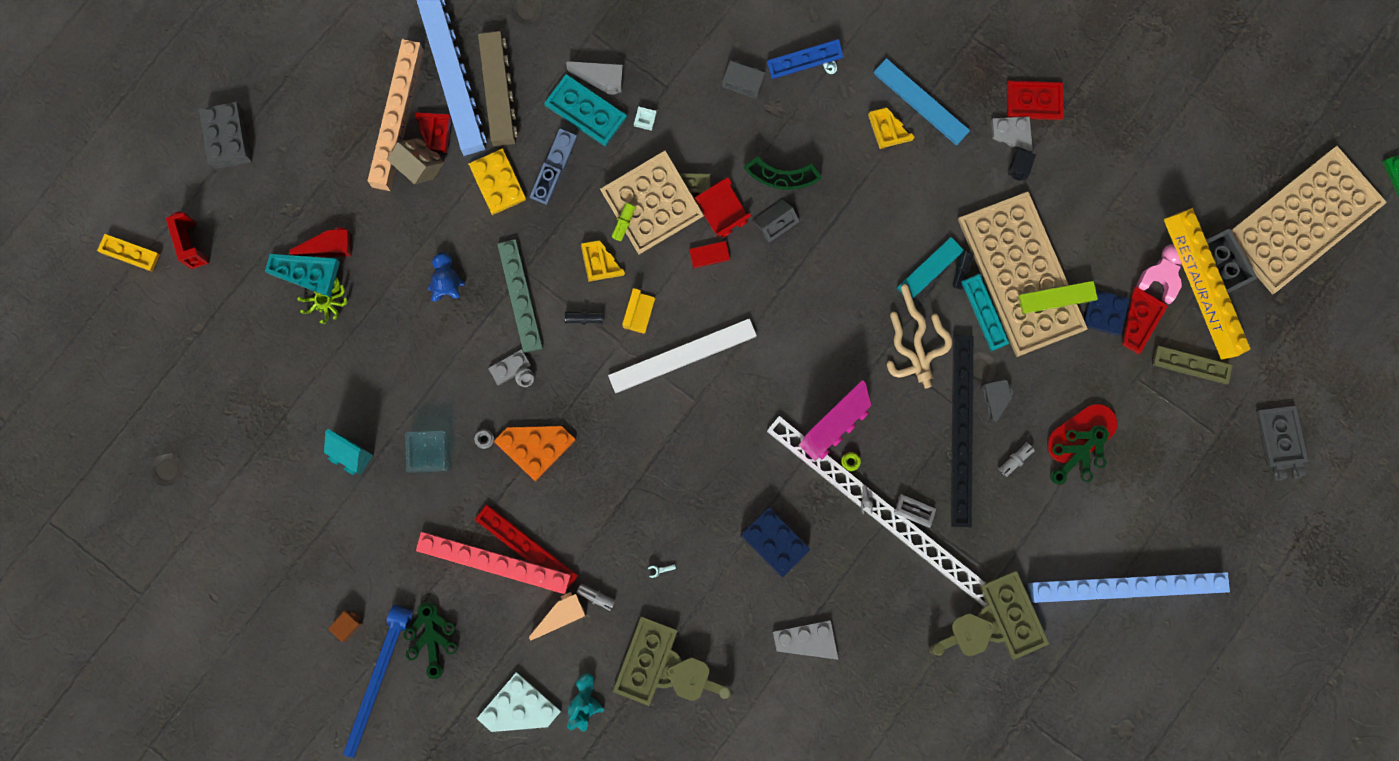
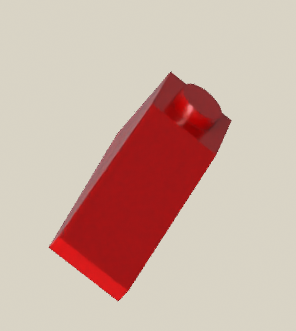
M335 227L334 230H327L290 250V255L306 257L351 256V233L343 227Z

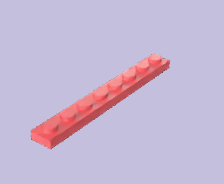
M421 532L416 548L417 552L562 594H566L571 574L426 532Z

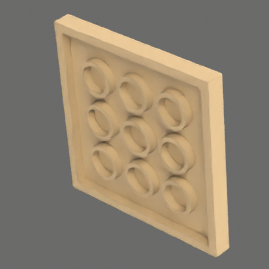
M666 151L600 189L617 218L620 217L625 203L636 207L630 221L631 225H628L626 234L639 255L704 217Z

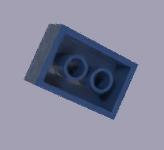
M770 508L741 535L781 578L811 550Z

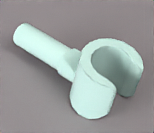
M675 564L659 568L657 566H650L648 569H656V574L649 577L655 578L660 573L676 569Z

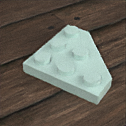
M516 672L478 716L477 720L491 732L548 727L561 710Z

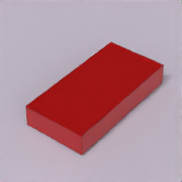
M726 241L689 249L693 269L730 261Z

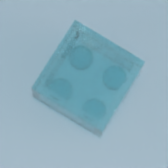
M405 432L406 472L410 474L449 472L447 432Z

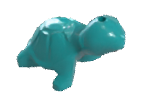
M589 673L583 674L576 681L579 693L570 702L568 707L569 719L567 728L569 730H574L578 727L582 732L586 731L588 728L587 720L591 715L597 712L603 713L604 711L600 703L591 697L594 689V677Z

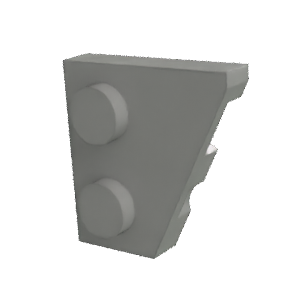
M1030 117L993 118L991 120L993 139L1032 153Z

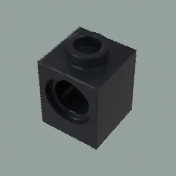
M1017 149L1013 155L1007 175L1012 176L1013 179L1018 181L1026 180L1030 175L1036 154Z

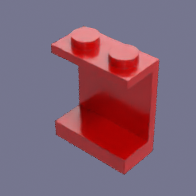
M728 177L694 197L695 202L716 237L722 235L723 238L733 232L732 228L738 225L740 228L747 224V219L751 217L750 213L745 212L730 186L732 183Z

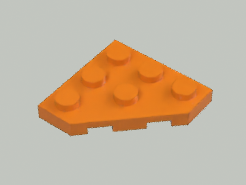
M562 426L507 427L494 440L535 482L576 441Z

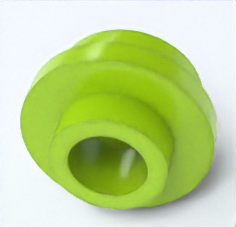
M848 452L843 455L841 464L847 471H855L859 468L861 460L856 453ZM849 458L854 460L853 465L847 463Z

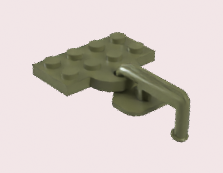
M1014 571L981 585L980 588L987 605L980 610L977 616L966 614L955 619L952 623L954 635L930 645L928 650L931 654L940 656L944 653L945 649L958 644L963 654L974 656L985 651L989 641L996 643L1004 642L1011 659L1014 660L1049 645V642L1018 572Z
M644 617L640 618L615 684L614 693L647 706H651L657 687H674L679 697L690 701L699 699L704 689L719 694L723 699L733 696L732 689L707 680L709 667L706 663L694 658L683 661L679 654L672 650L678 630Z

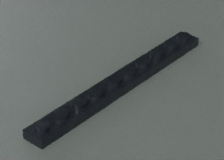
M953 336L951 527H972L974 336Z

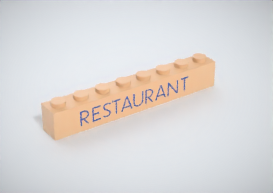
M404 39L401 41L368 177V183L372 188L391 191L396 168L387 161V158L396 144L403 141L424 54L422 45L419 42Z

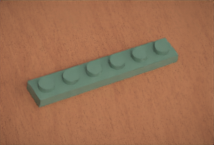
M515 239L499 243L497 245L523 352L528 353L541 350L543 348L517 241Z

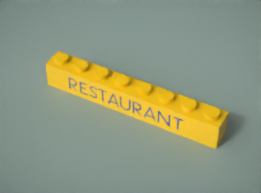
M1193 208L1165 218L1164 222L1221 360L1237 357L1251 350Z

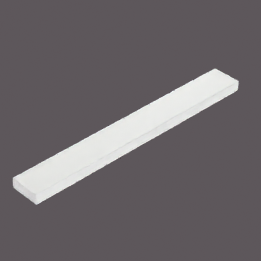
M747 319L610 374L608 377L616 394L753 339L757 335L750 319Z

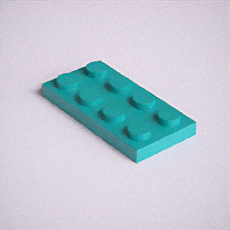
M567 74L544 103L547 108L605 147L627 118L626 114Z

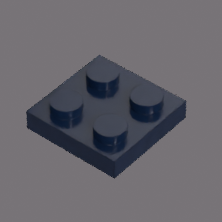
M1096 290L1098 300L1088 302L1084 316L1086 326L1120 336L1129 299Z

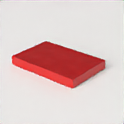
M1008 81L1007 118L1030 117V119L1062 120L1064 118L1063 82Z

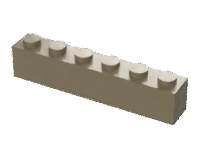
M500 31L478 34L491 142L493 147L516 144L515 137H518L517 126H513V120L516 119L515 109L511 108L510 103L514 102L513 92L512 90L509 91L508 84H511V76L506 71V67L509 66L508 55H504V49H507L506 38H502Z

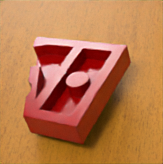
M415 113L426 146L431 151L447 153L452 119L450 114Z

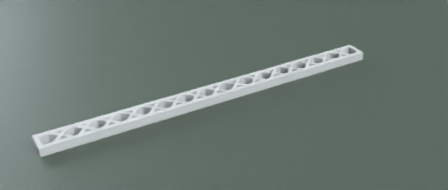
M779 416L767 432L861 508L862 502L858 499L861 498L863 501L862 486L865 485L828 455L822 460L818 458L816 461L806 458L805 451L801 447H793L790 444V437H798L801 442L805 436ZM779 422L785 426L786 434L778 435L773 431ZM828 461L831 471H822L820 462ZM843 473L846 483L838 484L835 474ZM858 485L861 495L853 496L850 486ZM867 487L868 498L872 497L875 499L876 508H873V511H877V514L871 513L868 507L864 508L865 512L983 607L987 605L984 595L974 594L972 584H986L982 579L909 520L895 514L893 507ZM880 510L890 511L891 520L884 521L881 518ZM896 522L905 523L906 532L899 533L896 530ZM918 534L921 536L922 545H914L911 541V535ZM933 546L936 548L937 557L930 558L927 556L926 547ZM941 559H949L952 569L945 570L942 568ZM958 571H964L967 574V582L958 581Z

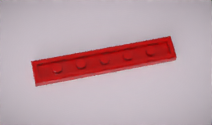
M487 504L474 519L528 562L571 574L567 590L577 579L578 575Z

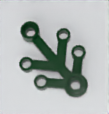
M1101 425L1092 427L1090 431L1076 432L1075 430H1068L1065 433V438L1068 441L1089 439L1084 445H1053L1052 452L1055 455L1075 453L1061 469H1055L1051 472L1050 480L1054 484H1063L1067 479V474L1081 459L1082 473L1080 478L1084 482L1092 481L1093 473L1090 471V450L1094 445L1096 451L1094 465L1097 468H1104L1107 461L1104 458L1103 444L1108 440L1109 432ZM1098 431L1102 433V437L1100 439L1096 437V433ZM1070 432H1073L1075 434V437L1073 439H1070L1068 437V434ZM1057 446L1061 447L1060 453L1055 452ZM1102 459L1103 465L1099 466L1097 460ZM1058 473L1062 474L1060 481L1056 479ZM1085 473L1090 474V478L1088 480L1084 479Z
M424 602L417 610V620L410 629H406L403 633L405 640H414L416 632L425 623V632L413 648L406 651V658L410 661L416 660L420 650L427 643L429 666L427 667L426 674L430 679H438L443 674V667L437 661L435 641L444 647L449 655L455 654L458 646L436 632L433 628V622L442 627L446 635H451L455 632V625L441 618L437 614V607L433 603ZM426 608L430 609V614L428 616L424 614V610ZM447 625L452 626V631L450 633L446 631ZM408 631L413 632L412 638L407 637ZM449 645L455 647L454 652L448 651ZM410 651L415 652L414 658L409 657ZM432 668L437 669L438 672L436 675L431 674Z

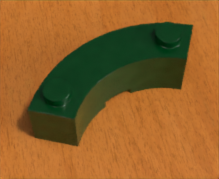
M757 156L743 167L758 182L780 190L801 189L822 179L812 163L797 170L785 171L767 165Z

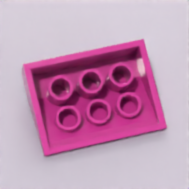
M862 380L800 442L799 446L814 461L818 458L822 460L830 452L828 448L832 444L836 447L843 440L841 435L845 432L849 434L856 427L854 423L858 419L862 421L870 413L868 409L872 405L866 383Z

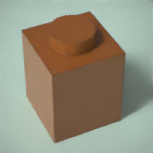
M344 611L328 630L341 642H347L362 625L359 621L361 618L354 611Z

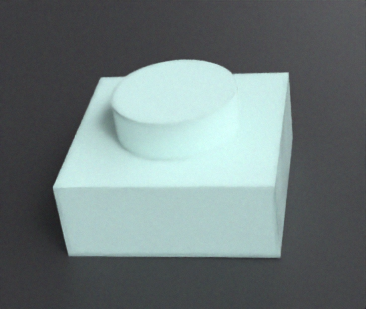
M638 107L634 126L652 131L657 111Z

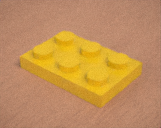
M503 148L469 163L470 169L492 215L526 200Z

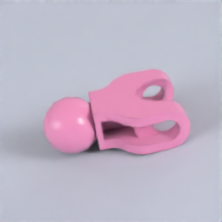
M1169 244L1163 249L1162 259L1158 261L1156 266L1144 270L1136 285L1139 289L1146 290L1153 281L1160 282L1164 288L1162 301L1167 304L1175 300L1182 286L1178 274L1182 263L1174 244Z

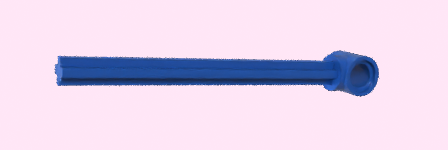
M393 604L389 611L387 626L390 628L343 755H346V757H355L399 634L404 629H407L412 618V610Z

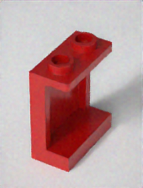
M181 211L174 212L171 216L166 217L178 261L190 269L209 264L206 255L198 249L192 248L187 229L197 226L196 221Z

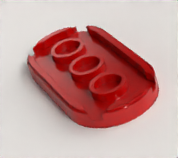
M1101 404L1090 405L1080 411L1049 435L1047 450L1050 456L1056 462L1066 464L1075 453L1055 455L1052 452L1053 445H1084L1089 440L1077 439L1075 441H1068L1065 438V433L1068 430L1085 432L1090 431L1094 426L1101 425L1108 430L1109 440L1117 429V418L1114 412ZM1098 431L1096 433V437L1100 439L1102 437V433ZM1070 432L1068 434V437L1070 439H1073L1075 437V434L1073 432ZM1094 445L1093 448L1090 450V452H1092L1093 450H1095V445ZM1057 446L1055 452L1060 453L1061 447Z

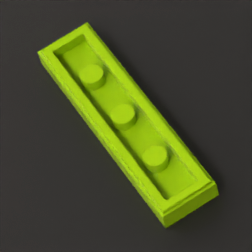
M1094 281L1018 296L1022 314L1098 300Z

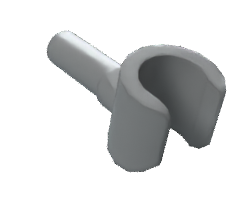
M862 486L863 501L861 503V512L864 514V508L868 507L872 513L873 504L869 501L867 486Z

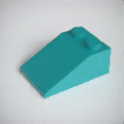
M330 429L326 430L324 453L329 456L327 459L336 465L338 463L345 466L344 470L352 475L355 472L361 475L373 454Z

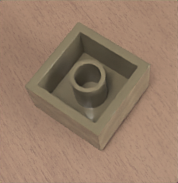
M418 138L398 142L387 158V161L414 184L433 180L445 163L440 159L438 153L431 151L426 146V143Z

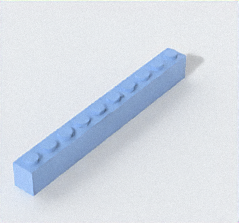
M417 0L461 151L464 156L485 150L484 143H487L484 132L480 133L479 126L482 124L479 115H475L473 110L477 107L474 98H470L468 93L471 91L469 81L464 80L463 75L466 74L464 64H460L458 60L461 54L458 46L455 47L453 43L456 40L453 29L449 30L448 24L451 21L448 12L444 13L443 7H446L445 1Z
M1228 572L1027 583L1028 597L1031 603L1230 592Z

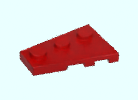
M1133 287L1122 345L1136 354H1140L1168 305L1138 287Z

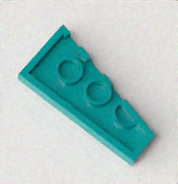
M270 254L265 272L331 297L340 261L333 258Z

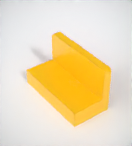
M633 288L623 320V328L644 334L655 298L641 294V290Z

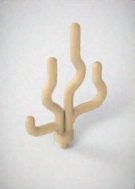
M903 284L901 290L908 311L917 320L919 325L913 339L917 355L902 345V326L898 314L891 312L890 317L895 329L894 345L898 352L910 358L913 366L897 370L893 361H888L886 365L890 374L897 378L916 373L918 382H923L924 388L927 389L932 387L930 379H933L930 362L933 358L944 355L951 349L952 337L943 328L938 314H933L931 316L937 333L944 338L945 344L943 347L932 350L925 355L921 339L925 333L926 320L916 310L908 285Z

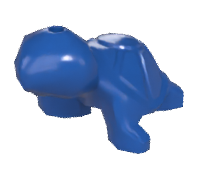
M440 252L432 260L436 271L433 273L431 283L428 286V291H432L431 300L438 301L443 295L447 294L452 298H459L460 293L457 289L459 286H464L465 281L460 279L457 273L451 269L452 257L448 253Z

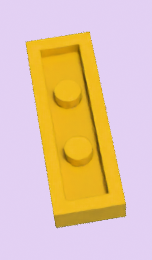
M104 234L97 250L99 253L153 272L160 254L107 234Z

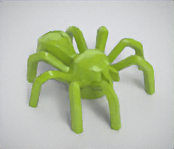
M337 277L331 294L333 296L328 297L313 291L316 294L315 297L297 298L301 302L315 301L310 309L300 310V313L309 314L315 307L316 310L320 309L319 312L324 310L325 319L320 321L321 324H326L329 319L328 308L335 314L333 319H339V313L332 304L342 307L348 303L346 297L343 299V303L333 301V299L341 297L345 292V287L343 285L340 286ZM341 288V292H340V293H338V294H336V295H333V294L337 293V292L339 291V289Z

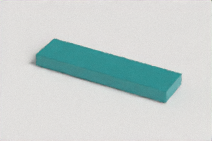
M952 237L949 238L896 289L903 295L901 286L907 284L913 299L964 250Z
M980 274L961 281L990 351L1010 344Z

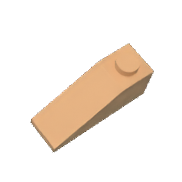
M570 592L561 596V601L556 603L529 636L530 641L586 616L578 595H572Z

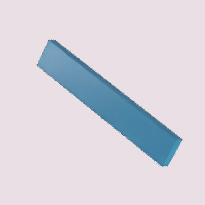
M887 58L874 71V74L956 146L970 132L967 127Z

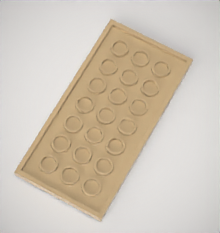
M1336 146L1239 223L1231 232L1257 277L1274 294L1387 202L1340 148Z
M1029 192L959 217V224L970 250L974 254L976 264L1016 357L1088 329L1077 304L1022 314L1019 295L1069 286Z

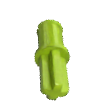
M625 203L620 217L616 219L618 222L612 234L613 239L622 241L628 225H631L630 221L636 209L635 206Z

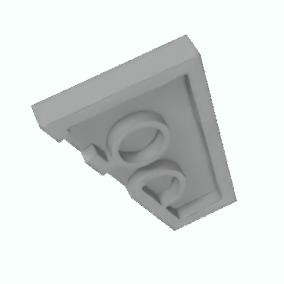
M830 620L773 631L777 652L838 660Z

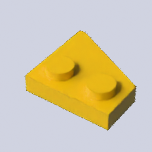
M888 108L871 111L868 114L880 149L914 139V135L912 133L909 134L902 127L903 124L893 116V113Z
M601 241L581 244L588 282L624 276V270L614 261L615 259L606 251V247Z

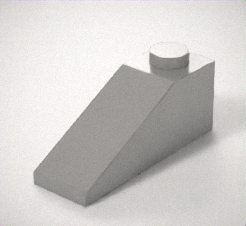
M566 62L569 73L599 90L612 95L622 93L623 65Z

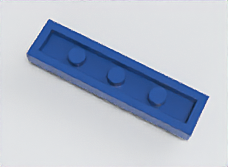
M838 39L768 60L767 63L773 80L840 60L844 57Z

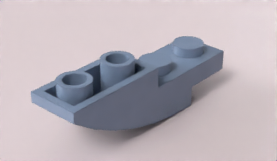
M559 129L529 198L548 205L572 156L571 152L578 138L577 135Z

